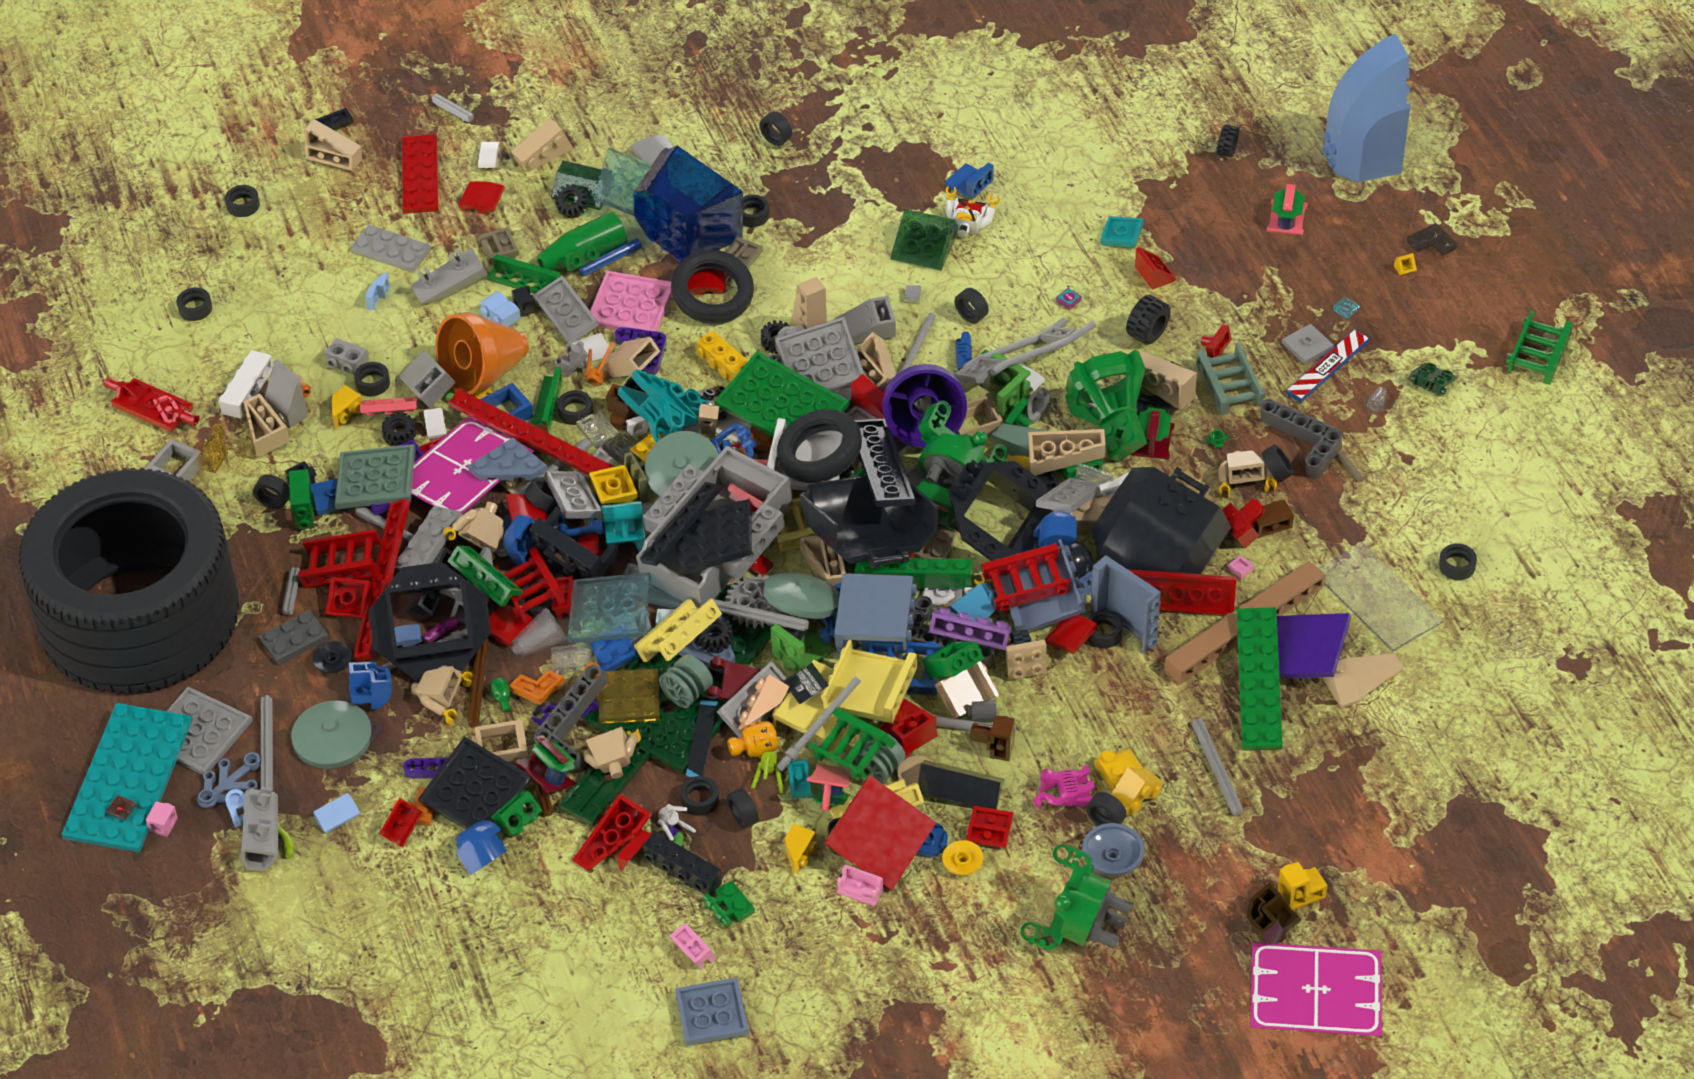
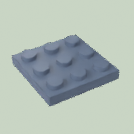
M738 977L675 988L686 1046L749 1035Z

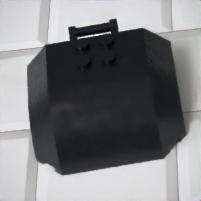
M1137 467L1130 470L1118 487L1090 534L1092 539L1095 540L1098 557L1103 558L1106 555L1126 569L1203 574L1225 541L1231 525L1221 507L1204 497L1210 488L1206 483L1203 485L1183 473L1179 467H1176L1171 477L1155 467ZM1178 478L1183 482L1187 483L1188 485L1192 486L1193 488L1197 489L1198 491H1200L1199 494L1193 491L1192 489L1188 488L1187 486L1183 485L1182 483L1178 482L1176 479Z
M865 475L810 484L806 487V492L800 494L802 510L812 531L849 564L868 561L870 567L874 569L879 568L880 565L891 563H908L909 553L920 552L938 531V505L910 482L915 503L906 507H876Z

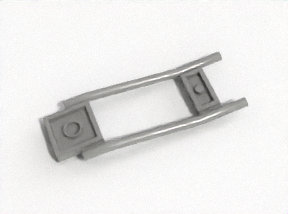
M1063 317L1034 336L976 356L965 363L963 368L954 373L959 381L964 383L981 384L987 377L995 376L1009 366L1069 345L1095 328L1096 324L1091 321L1076 331V329L1062 327L1067 324V320ZM1040 340L1051 342V344L1005 361L991 358V355L995 352L1002 355Z

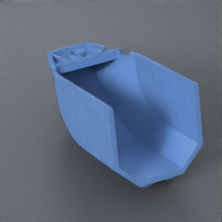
M1393 34L1371 47L1351 65L1335 88L1329 104L1326 133H1324L1325 145L1322 147L1323 154L1327 156L1329 166L1333 168L1337 175L1356 182L1402 174L1410 114V103L1407 102L1406 95L1410 93V88L1406 82V78H1409V56L1397 34Z

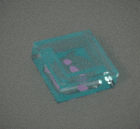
M1347 297L1342 298L1333 306V311L1346 319L1359 310V305Z

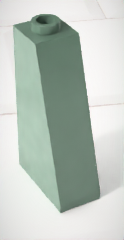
M1002 423L998 430L995 429L992 434L993 447L1002 444L1007 448L1009 455L1029 457L1028 432L1048 430Z

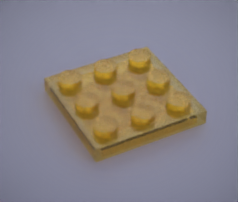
M658 669L605 671L608 675V682L599 693L600 724L660 720Z

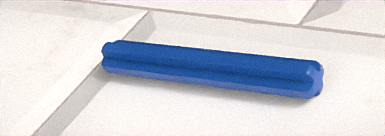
M639 239L630 241L600 256V258L579 267V272L582 276H586L642 248V243Z

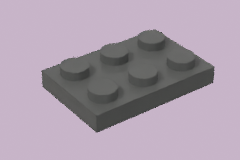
M310 610L258 636L260 643L277 665L329 640L328 633Z

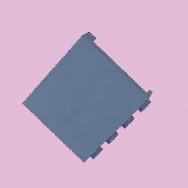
M1061 539L1058 540L1060 544L1058 546L1059 560L1055 562L1062 580L1070 579L1071 591L1064 595H1056L1010 608L1017 631L1027 629L1030 633L1086 612L1084 604H1087L1084 593L1079 591L1082 585L1079 577L1074 576L1073 572L1077 571L1073 560L1069 561L1068 558L1071 556L1068 545L1064 546ZM1048 564L1037 566L1043 585L1054 582ZM1030 570L1018 571L1024 590L1034 588L1035 584ZM1011 574L999 576L1005 595L1017 592Z
M1105 555L1093 566L1091 614L1098 611L1115 613L1120 617L1123 627L1143 640V653L1150 648H1154L1158 642L1160 591Z
M843 573L834 633L836 647H844V640L903 642V649L907 650V642H911L912 636L909 626L913 627L911 611H915V599H913V596L917 595V584H913V576Z

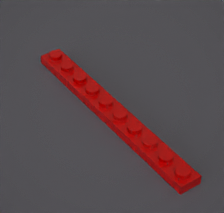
M458 389L449 401L450 407L590 476V472L616 467L461 389Z
M406 498L390 503L381 540L382 543L380 544L375 565L378 569V577L372 578L353 656L357 662L374 657L375 651L373 650L368 610L392 581L410 502Z

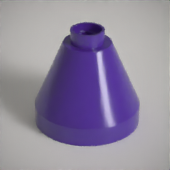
M919 364L902 370L889 382L882 399V411L889 430L897 439L911 446L925 447L926 443L920 439L922 434L919 430V425L928 407L940 401L947 402L950 405L951 412L944 426L956 434L966 417L967 399L961 383L949 370L933 364Z

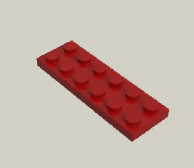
M437 134L402 137L404 214L439 211Z
M1127 569L1160 591V611L1227 615L1234 612L1237 577Z

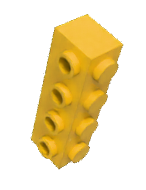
M711 331L696 340L697 355L730 382L749 361L715 331Z

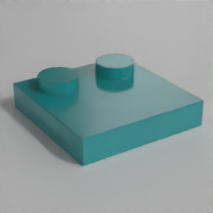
M1109 216L1100 239L1101 245L1135 248L1144 225L1143 218Z

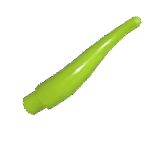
M278 824V835L283 840L285 857L288 859L293 858V840L289 833Z

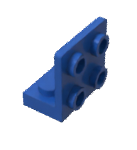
M988 162L978 170L965 163L945 181V185L953 190L955 187L957 192L972 200L994 180V165Z

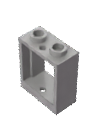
M170 439L145 467V470L152 469L153 471L161 470V472H164L165 470L162 468L175 454L189 460L176 476L190 481L203 467L204 460L200 450Z

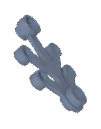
M254 752L248 753L244 757L245 764L229 777L230 761L228 759H221L218 762L220 770L219 785L213 790L212 784L216 781L215 773L213 771H206L203 774L204 790L197 797L199 806L211 808L216 803H224L226 795H220L224 791H231L233 789L258 790L255 780H248L247 782L236 781L250 770L255 771L260 767V756Z

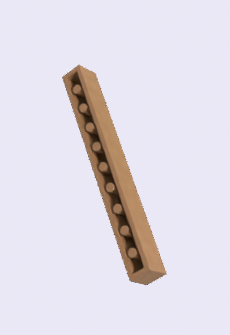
M1308 561L1304 565L1298 566L1289 575H1285L1276 584H1271L1267 590L1255 595L1252 600L1242 604L1239 608L1276 607V616H1282L1324 587L1325 574ZM1236 611L1227 614L1218 623L1212 624L1209 629L1199 633L1190 642L1184 643L1175 652L1169 653L1165 658L1164 671L1181 685L1238 646Z

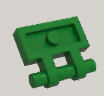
M732 880L715 890L716 898L712 897L709 893L703 896L706 907L716 914V919L719 923H723L725 927L731 926V918L740 922L755 913L754 906ZM724 905L727 910H722L720 906Z

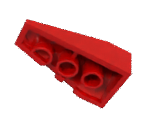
M619 794L572 861L590 871L639 833L652 814Z

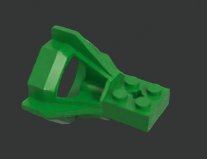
M1133 350L1126 354L1119 351L1091 357L1084 363L1075 362V369L1069 372L1065 387L1067 390L1065 395L1072 415L1098 426L1099 429H1104L1105 447L1109 458L1119 462L1148 444L1137 416V399L1146 369L1140 352ZM1127 375L1119 382L1106 388L1100 389L1097 381L1107 377Z

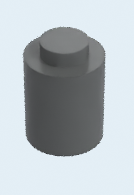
M996 700L972 701L971 705H968V717H972V721H994V717L997 715Z

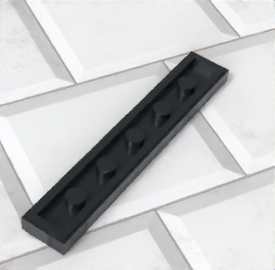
M705 482L641 556L642 564L657 566L721 492L722 487L720 484Z

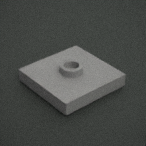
M1312 324L1282 339V344L1304 365L1325 355L1334 348V345Z

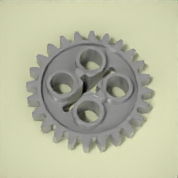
M751 574L750 579L743 576L742 582L736 580V585L731 584V590H727L726 602L778 614L783 613V611L772 606L764 597L763 589L769 575L761 578V574H759L757 578H754L753 574ZM732 615L733 621L738 619L739 625L746 622V627L753 624V627L756 628L757 624H760L764 628V623H766Z

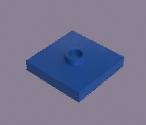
M337 479L311 484L318 516L353 509H336Z

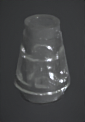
M1378 387L1367 398V408L1371 412H1379L1384 408L1387 394L1385 388Z

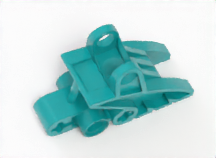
M638 369L632 373V379L647 394L623 385L618 389V395L649 423L652 437L656 443L660 440L658 434L665 437L671 433L682 431V426L698 423L700 404L710 405L708 401L701 399L696 390L688 389L684 392L681 385L652 374H647Z
M641 501L602 506L607 547L610 544L618 547L622 542H632L640 552L646 540Z

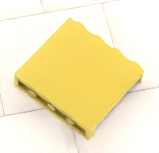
M848 640L846 647H843L841 650L839 661L835 662L833 674H830L827 683L829 686L821 692L824 709L830 706L856 676L861 680V683L839 706V709L851 715L893 723L917 670V654L909 652L906 660L854 650L852 649V640Z
M813 660L812 663L827 682L829 675L833 674L834 669ZM787 692L782 700V704L779 707L777 706L772 713V717H774L773 726L776 727L781 722L805 734L826 710L824 709L823 700H821V692L802 704L797 702L791 692ZM832 714L812 738L823 743L837 724V718ZM855 716V717H857V718H859V719H861V720L864 718V717H860V716ZM848 726L843 728L829 747V753L832 754L849 730Z

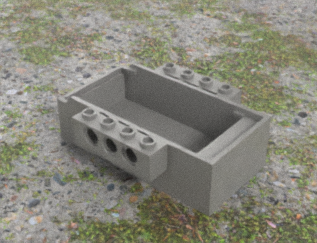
M728 446L723 449L704 472L688 464L643 516L645 529L651 534L645 540L642 550L636 556L641 579L683 602L691 599L697 609L710 598L715 599L732 577L738 580L741 579L783 529V517L793 506L789 478ZM705 482L720 484L722 487L721 492L704 510L705 512L736 502L729 498L731 492L727 489L731 483L764 502L756 512L752 511V555L682 576H678L676 572V544L657 566L642 564L640 560L641 556Z

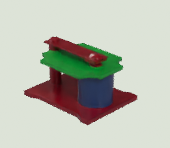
M1148 407L1146 411L1140 412L1139 421L1148 444L1133 452L1131 456L1170 459L1169 447L1175 423H1171L1172 416L1168 415L1165 409Z
M543 735L536 737L538 740L537 743L533 744L534 749H532L530 757L515 760V763L539 783L547 794L573 787L577 784L567 776L568 771L575 769L574 763L576 761L561 746L550 742Z

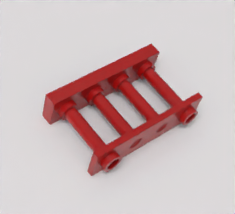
M375 529L303 541L302 545L310 559L308 569L300 570L298 578L306 589L330 585L332 577L357 580L378 577V569L371 559L372 546L380 545L382 541ZM364 547L363 560L353 562L354 549ZM346 550L345 563L334 565L336 552ZM328 553L326 566L316 568L318 555Z
M1057 543L982 564L984 580L992 579L998 598L994 599L996 612L1007 611L1016 606L1056 595H1064L1071 591L1070 579L1062 580L1055 562L1059 560ZM1048 564L1054 582L1043 585L1037 566ZM1029 569L1035 587L1024 590L1018 571ZM1011 574L1017 592L1005 595L999 576Z
M536 547L529 549L532 556L529 558V561L503 573V575L510 579L532 567L535 568V571L513 582L518 587L537 578L541 579L540 582L523 590L520 596L512 595L510 598L514 604L512 607L514 614L517 618L521 617L524 623L527 622V619L523 612L549 599H556L559 605L566 602L558 584ZM544 588L547 589V592L519 605L518 601Z

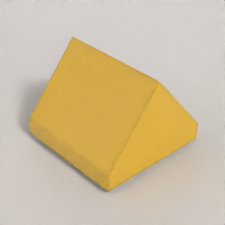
M1413 253L1395 259L1394 267L1399 275L1417 271Z

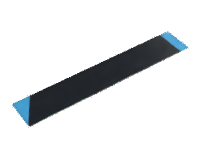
M700 700L686 776L704 775L717 701Z

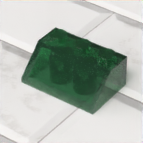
M563 160L556 172L551 199H555V195H558L557 190L562 191L560 187L566 188V184L571 186L573 183L576 186L579 185L581 189L583 188L588 197L587 206L589 208L601 210L613 188L612 172ZM574 195L569 196L565 202L576 204L578 197Z

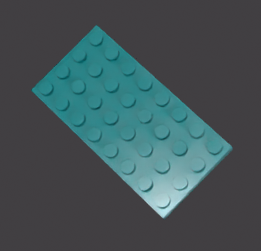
M116 703L61 834L62 838L140 853L148 834L146 819L155 802H160L192 724V716ZM119 800L135 806L125 820L110 814ZM125 804L118 805L115 809V814L118 816L125 814L126 816L128 806Z

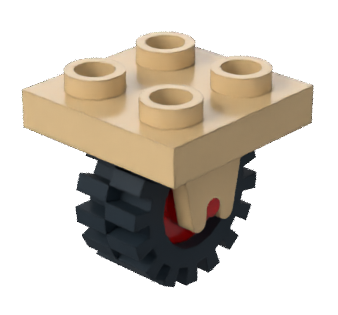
M1027 629L1011 632V644L1006 646V675L1008 680L1046 674L1047 655L1045 640H1031Z

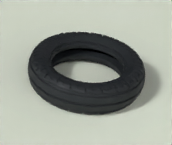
M701 250L685 257L678 264L672 275L671 292L679 309L690 318L702 323L722 324L736 319L746 311L753 298L754 282L749 269L739 258L720 250ZM715 269L731 276L737 285L738 291L726 303L707 304L699 301L690 293L687 282L698 271Z
M821 409L816 410V412H809L793 421L782 433L777 445L778 462L788 476L800 482L819 483L830 480L832 477L835 478L846 471L857 459L862 446L860 428L851 416L839 410ZM822 431H838L843 434L840 446L829 456L816 461H801L796 458L798 447L808 437Z

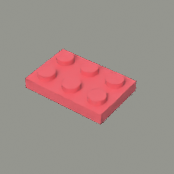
M418 397L364 400L360 405V412L365 413L366 416L376 415V412L384 411V414H394L396 410L410 413L417 409L419 400Z

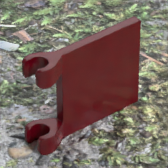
M716 656L710 660V667L723 669L721 689L711 686L710 689H707L706 696L729 700L761 669L726 661Z

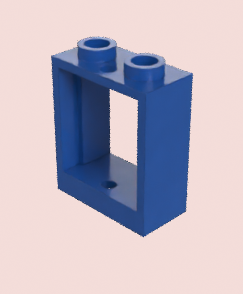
M513 382L481 398V400L495 407L510 400L516 409L510 411L509 414L523 421H527L534 416L531 402Z

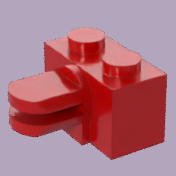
M1252 499L1239 511L1231 502L1222 509L1231 525V533L1244 548L1260 536L1255 531V525L1253 524L1265 513V508L1260 501Z
M922 709L913 715L912 713L908 714L905 710H898L892 723L891 733L892 737L902 746L905 756L938 737L935 719L927 711Z

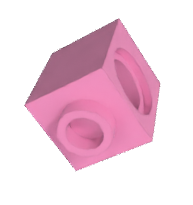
M155 802L146 819L148 831L168 837L178 819L175 806L169 803Z

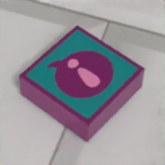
M1070 288L1065 289L1056 297V302L1069 310L1082 301V296Z

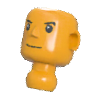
M759 720L745 727L741 732L740 738L732 737L727 743L732 756H738L746 751L750 757L759 756L761 758L764 752H774L778 748V737L772 723Z

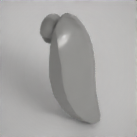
M1040 387L1037 391L1033 392L1028 400L1025 415L1032 420L1031 424L1036 423L1048 409L1049 394L1045 387Z

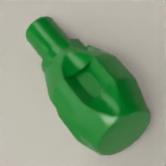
M504 678L492 680L491 691L494 699L502 706L504 713L511 711L508 683Z

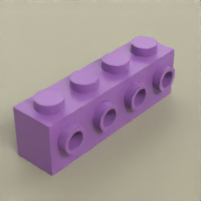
M942 607L939 610L935 609L929 628L931 633L965 641H977L978 644L1006 650V646H1008L1012 627L1008 626L1006 622L997 621L994 623L990 622L988 618L981 616L973 618L969 617L970 614L965 612L955 614L951 613L950 609Z

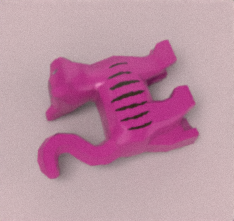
M1088 765L1083 766L1082 770L1065 769L1056 772L1046 768L1043 769L1040 776V794L1034 797L1035 806L1040 808L1042 800L1047 801L1053 806H1087L1093 797L1090 796V791L1095 789L1093 781H1088V774H1090ZM1058 787L1060 797L1055 798L1049 793L1042 792Z

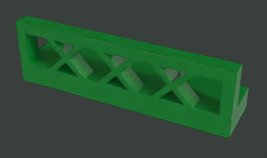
M495 254L493 257L494 268L488 275V281L515 289L527 286L528 283L533 282L537 285L530 287V293L535 294L561 277V274L557 271ZM497 272L505 274V276L497 277L495 275ZM520 278L521 280H520V281H517V282H514V281H511L510 279Z
M561 367L555 368L553 376H544L531 424H547L549 434L563 384Z
M457 546L447 561L500 606H506L512 595L520 596L523 590L469 546Z

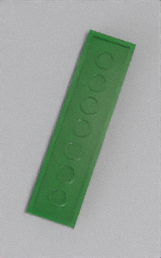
M1276 607L1236 608L1242 751L1283 749Z

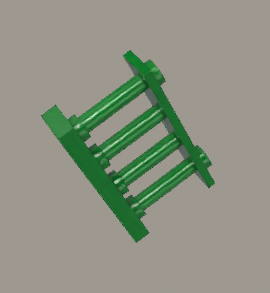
M1530 311L1528 318L1525 317L1523 320V330L1514 351L1507 357L1506 365H1509L1507 373L1511 374L1514 365L1541 372L1544 375L1543 383L1551 385L1571 337L1573 322L1566 321L1564 327L1559 329L1533 321L1534 311ZM1532 328L1554 334L1559 339L1553 341L1529 334V330ZM1526 340L1551 347L1554 351L1547 353L1523 346ZM1520 353L1541 358L1547 360L1548 365H1540L1519 359L1518 356Z
M836 707L831 713L837 718V724L820 747L809 743L808 746L814 751L812 755L820 761L825 759L850 772L849 774L858 781L860 778L866 780L868 776L863 771L880 747L886 746L893 749L896 742L886 732ZM848 726V732L832 754L827 752L841 730ZM861 733L860 739L844 760L840 759V755L853 737ZM873 739L874 743L856 767L852 765V762L865 744Z

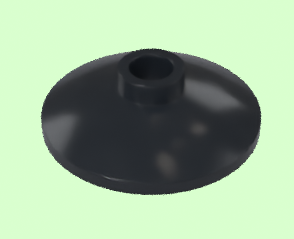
M326 642L314 651L312 657L313 664L321 672L337 673L348 667V663L352 660V652L342 642Z

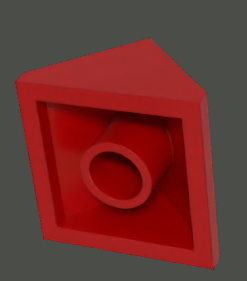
M1139 246L1136 248L1135 268L1152 290L1172 283L1177 279L1160 256Z

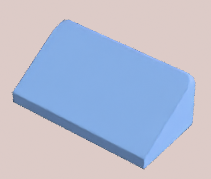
M349 793L314 811L315 821L325 834L360 815Z

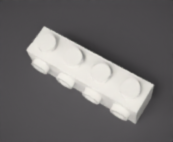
M251 350L249 355L244 358L242 366L236 371L235 377L228 383L226 391L219 398L218 403L222 414L240 419L243 418L246 413L244 401L258 394L272 371L273 361L271 355Z

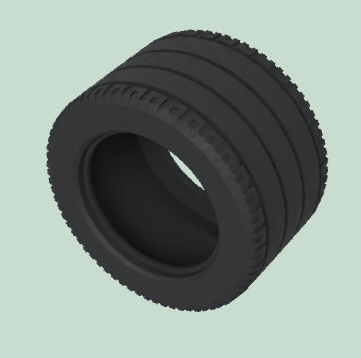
M144 468L115 469L114 471H105L102 474L100 472L94 476L90 475L86 479L82 478L79 482L75 481L71 486H66L64 490H59L57 495H53L50 500L45 502V505L39 508V511L35 512L34 517L30 519V523L26 526L19 550V568L41 644L50 661L70 680L76 681L80 685L83 684L84 687H91L93 690L99 689L100 692L108 691V693L116 692V694H121L122 692L130 694V692L138 694L141 691L143 693L149 690L156 691L157 688L163 689L165 686H172L173 683H180L181 680H186L190 675L193 676L197 671H201L204 666L209 665L210 661L216 658V655L221 653V649L225 648L226 643L232 637L239 612V596L223 525L211 499L200 488H197L193 483L191 484L190 481L184 480L180 476L177 477L175 474L170 475L165 471L145 470ZM160 567L172 570L158 582L134 592L114 595L89 592L100 581L127 569Z

